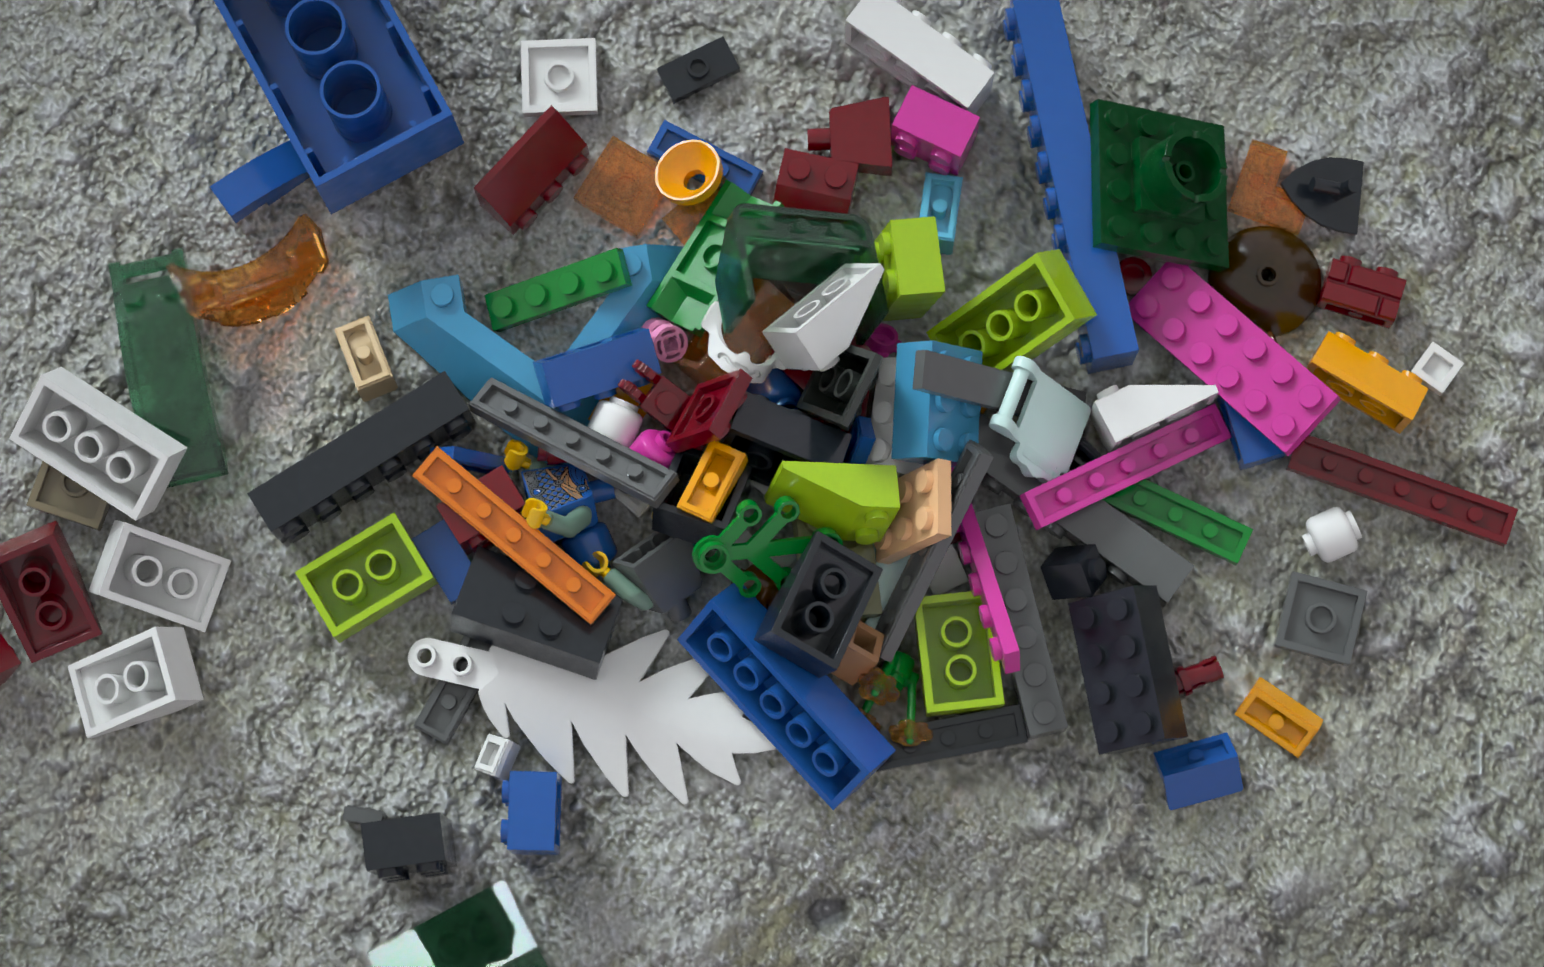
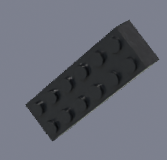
M443 371L247 494L271 533L282 544L287 540L290 543H294L310 532L308 527L320 520L326 523L342 513L340 507L352 500L358 503L368 498L375 492L374 486L385 479L389 483L400 478L407 472L406 466L419 459L420 462H424L430 455V448L440 446L450 439L452 442H456L466 437L472 431L471 426L476 421L449 376Z

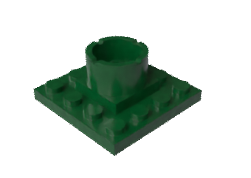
M1097 99L1090 103L1093 247L1218 272L1229 268L1226 190L1228 175H1226L1224 126Z

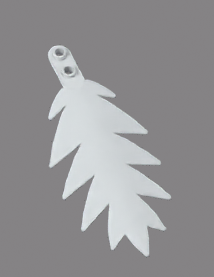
M667 629L642 637L606 654L596 680L496 646H491L489 651L437 639L423 638L416 641L408 653L409 665L415 673L479 689L478 694L489 720L505 739L510 737L508 708L514 721L542 757L570 784L575 782L572 723L583 745L606 778L623 797L629 796L627 737L641 759L659 781L685 805L688 804L689 799L678 745L711 773L737 786L741 784V779L733 754H755L777 750L753 722L742 717L744 712L725 692L690 698L709 676L694 658L664 669L642 680L670 636V631ZM430 650L432 653L431 660L427 663H422L420 660L422 652ZM466 658L468 661L467 668L461 672L457 671L456 664L458 660Z

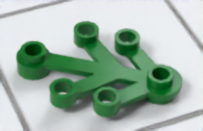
M782 496L774 504L775 513L747 542L733 544L748 526L758 524L762 518V511L758 504L753 500L747 499L738 504L736 508L737 517L718 536L709 535L696 543L693 548L692 559L700 571L710 574L721 572L736 585L742 596L751 598L760 592L761 582L754 572H743L733 560L748 559L771 578L777 589L780 590L782 584H780L781 580L788 576L792 569L781 567L771 556L803 553L812 536L817 531L843 545V541L838 533L830 527L819 528L813 532L812 536L772 540L787 523L796 520L800 514V507L794 498ZM793 505L790 512L786 514L781 513L784 506ZM755 509L752 516L743 517L746 510ZM717 549L712 557H705L708 551ZM754 580V584L750 588H743L746 581Z

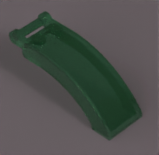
M184 248L173 249L171 254L122 264L121 261L109 263L108 267L112 281L119 341L133 413L187 447L167 488L228 475L225 444L221 435L209 384L194 290L190 281ZM175 268V274L126 284L125 279Z

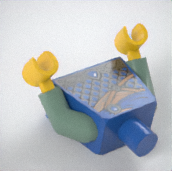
M510 440L504 450L506 455L504 462L508 469L518 470L520 467H523L521 476L526 502L521 512L522 516L527 518V524L531 528L538 529L552 542L564 537L572 538L582 530L595 526L598 523L595 504L616 499L612 485L600 479L589 482L585 471L572 464L547 465L544 461H537V458L533 455L529 458L526 457L528 447L519 440Z

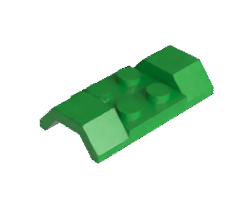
M726 180L646 306L671 324L701 338L705 332L701 323L709 307L715 301L728 305L768 242L764 237L784 208V205L776 200L772 205L755 198L734 183Z

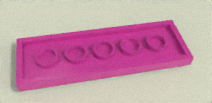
M1166 262L1129 302L1132 320L1203 383L1206 385H1216L1219 391L1217 395L1288 457L1341 400L1335 392L1187 265Z

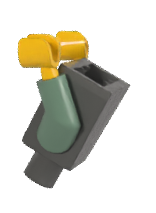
M657 531L612 562L615 568L612 570L608 567V557L601 551H595L592 554L599 560L600 569L593 568L586 561L582 564V567L594 577L602 576L604 578L603 584L624 601L640 610H651L661 614L667 612L672 622L685 620L691 615L692 610L686 598L701 588L703 582L700 570L692 559L693 548L696 544Z

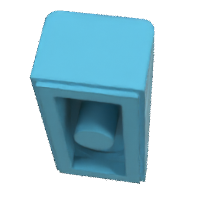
M926 172L919 218L936 217L940 254L951 255L953 253L963 177Z

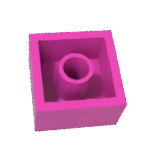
M911 85L892 123L891 145L895 146V152L905 158L913 160L916 156L929 162L928 167L939 174L947 176L950 172L958 176L977 138L980 117Z

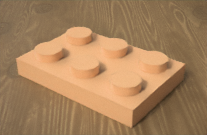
M937 458L897 478L900 509L882 540L874 543L876 562L891 564L952 536L951 461Z

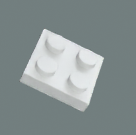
M595 38L521 41L523 117H539L551 105L562 116L598 114L597 50Z

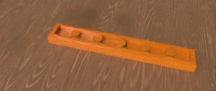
M438 446L413 473V478L590 625L596 621L616 597L614 592L538 529L531 528L527 524L526 519Z

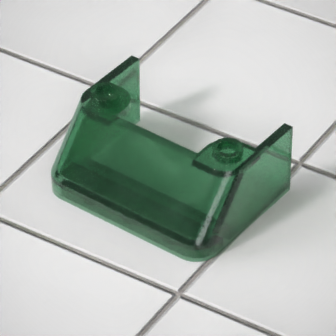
M750 203L737 205L727 219L715 277L724 333L731 334L755 302L752 278L820 285L844 264L879 263L869 224L863 218L854 214ZM882 276L856 330L855 339L857 345H864L889 313Z

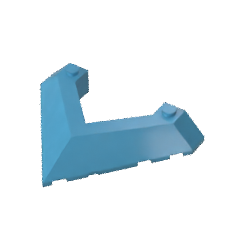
M643 244L620 248L624 251L632 286L610 293L568 350L641 328L651 318H662L646 305L684 246ZM459 275L422 280L388 295L393 332L414 349L439 374L445 371L454 386L467 399L471 401L492 377L545 405L532 363L534 360L467 314L464 288ZM590 396L580 400V407L560 412L588 427L590 422L588 418L599 400H595L594 396ZM550 407V408H552V409H554V410H556V411L559 412L558 407H556V408ZM501 428L513 439L523 442L528 447V453L537 458V446ZM562 463V464H554V465H567V464H570V463Z

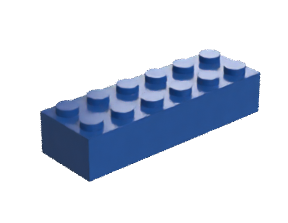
M732 583L706 604L677 640L830 808L834 810L856 792L896 750L837 687L831 678L827 675L818 678L754 640L767 609L755 596L751 598L742 596L736 585Z

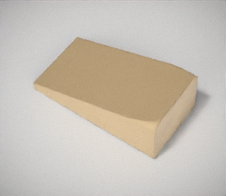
M369 315L334 329L355 386L363 402L370 401L398 388Z

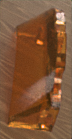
M307 214L298 216L293 227L273 248L244 265L220 271H196L177 266L174 263L166 265V268L189 315L199 320L205 319L218 322L221 326L240 327L258 324L271 317H277L299 303L308 294L306 288L315 279L317 274L324 273L329 264V259L321 229Z

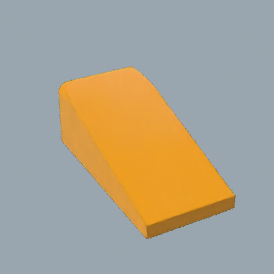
M719 441L708 443L676 507L712 524L740 478L748 462L747 455Z

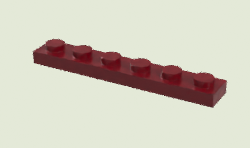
M1308 435L1291 453L1286 467L1288 471L1503 547L1507 544L1518 511L1517 508L1311 435Z

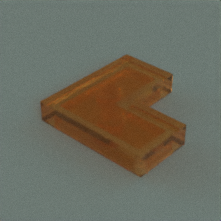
M1252 139L1227 211L1268 226L1284 229L1298 236L1305 215L1290 201L1283 188L1276 186L1288 151Z

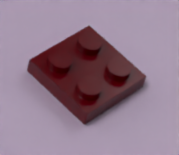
M739 369L698 384L669 436L666 445L674 452L679 453L691 448L696 449L703 444L713 441L717 442L724 438L731 428L729 421L735 410L747 398L746 390L753 378L743 369Z

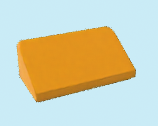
M1262 677L1258 678L1234 714L1297 758L1303 753L1323 723L1321 717Z

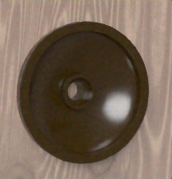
M1272 226L1250 227L1229 237V268L1221 272L1209 270L1207 283L1255 325L1262 327L1266 332L1272 330L1275 337L1287 334L1302 325L1316 307L1321 292L1320 268L1311 249L1291 232ZM1265 270L1271 271L1274 275V280L1271 282L1263 280L1261 272Z

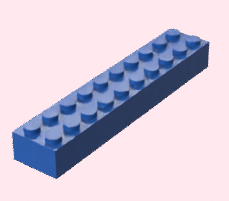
M1010 0L1009 8L1004 10L1003 30L1006 41H1013L1014 55H1011L1010 58L1014 77L1021 76V90L1018 94L1022 112H1029L1030 126L1026 128L1031 149L1037 147L1038 162H1035V172L1038 183H1045L1046 197L1043 198L1046 219H1053L1054 233L1051 234L1053 250L1060 249L1097 316L1078 328L1079 342L1075 343L1078 362L1080 365L1086 364L1088 374L1130 366L1137 356L1139 347L1118 255L1114 251L1093 247L1091 137L1059 0Z

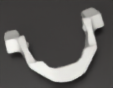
M715 301L709 307L701 326L709 334L708 355L721 369L728 373L743 369L753 378L750 383H763L774 368L786 369L775 352L772 356H768L765 363L761 364L752 363L750 354L745 351L740 354L732 352L727 347L721 332L725 305Z

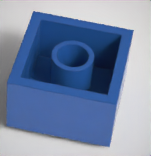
M510 771L509 780H503L502 804L508 806V819L501 820L500 840L501 843L507 845V850L512 854L560 855L562 777L557 772Z

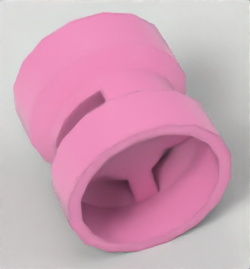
M659 317L651 318L641 326V328L649 329L657 358L660 361L666 363L676 362L686 353L688 338L680 327Z

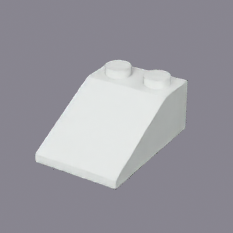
M881 263L844 264L762 331L786 369L818 370L824 372L839 362V355L850 346L884 272Z
M1113 385L1096 395L1098 399L1093 402L1089 418L1105 449L1110 453L1210 406L1219 391L1216 385H1127L1121 389L1117 385Z
M114 520L88 592L205 632L231 560L132 524Z
M155 626L68 665L87 738H94L162 717L204 700L184 627Z

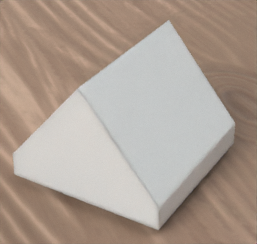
M488 734L474 769L499 780H507L521 746L508 739Z

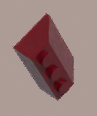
M552 105L474 187L480 206L513 235L519 229L522 231L526 230L537 218L538 214L536 211L545 201L548 204L553 202L563 190L561 184L570 174L573 176L578 175L589 161L587 158L589 155L587 144Z

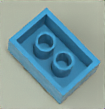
M933 340L897 343L891 459L925 465L939 458L951 461V467H955L967 441L970 439L979 443L981 407L913 390L915 355L917 350H929L982 364L983 351Z

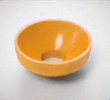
M686 140L675 144L662 155L655 170L656 185L662 195L672 203L683 206L695 205L706 200L717 190L723 176V165L720 156L710 144L701 140ZM698 174L705 175V182L699 189H687V183L691 177Z

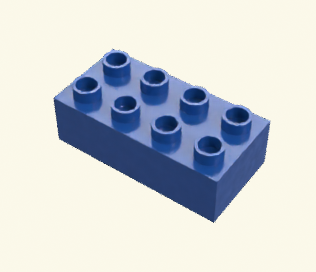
M214 0L330 214L345 208L464 144L451 110L389 0Z

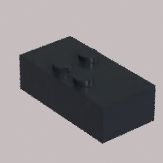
M477 546L452 611L450 631L596 680L618 621L623 599L616 594V597L596 621L590 625L510 557Z

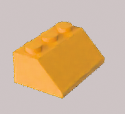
M1328 331L1306 368L1335 392L1342 401L1400 434L1414 419L1429 388L1421 384L1423 382L1422 379L1407 370L1399 372L1389 366V360L1374 351L1366 353L1355 346L1356 341L1342 332L1333 334Z

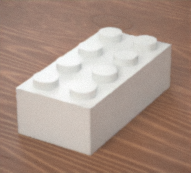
M860 0L845 20V42L908 88L913 85L976 114L991 94L995 74L991 70L992 65L985 58L978 54L973 56L960 48L962 44L958 39L947 32L941 34L930 26L931 22L925 15L917 10H913L911 13L900 5L901 0Z
M63 367L40 376L9 438L135 521L155 511L187 450L186 446Z

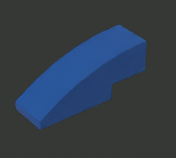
M289 140L229 173L211 185L210 188L236 224L263 204L267 203L270 206L306 181L310 176Z

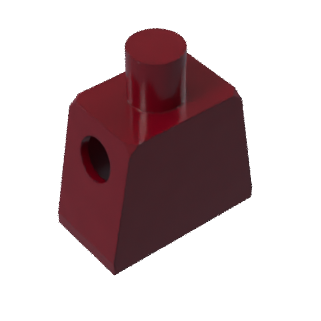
M881 97L829 109V128L807 129L808 151L830 150L831 158L859 164L858 173L891 176L892 151L889 97Z

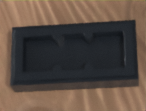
M724 36L656 68L673 104L740 72V67Z

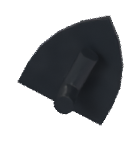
M1333 157L1314 160L1295 169L1279 183L1290 201L1306 217L1322 227L1337 232L1357 235L1363 161Z

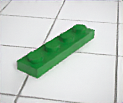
M614 248L488 293L484 297L493 331L502 332L630 287L632 282L623 249Z
M1146 479L1102 499L1119 512L1235 566L1238 564L1253 531L1250 527Z

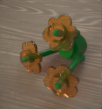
M896 651L891 662L884 660L881 669L871 668L867 674L862 673L859 675L858 682L861 684L859 694L866 701L862 708L856 707L880 731L882 726L876 722L877 719L873 715L869 714L874 702L880 706H884L887 701L896 702L900 697L899 691L903 687H908L907 719L900 720L898 725L889 726V733H891V739L894 742L905 746H917L922 741L932 739L933 732L928 729L927 723L915 722L916 687L920 678L919 674L913 672L915 662L906 653Z

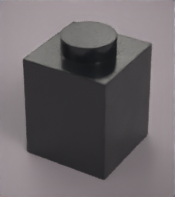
M1096 544L1057 547L1040 566L1052 600L1092 597L1107 578L1106 565L1104 560L1100 558Z

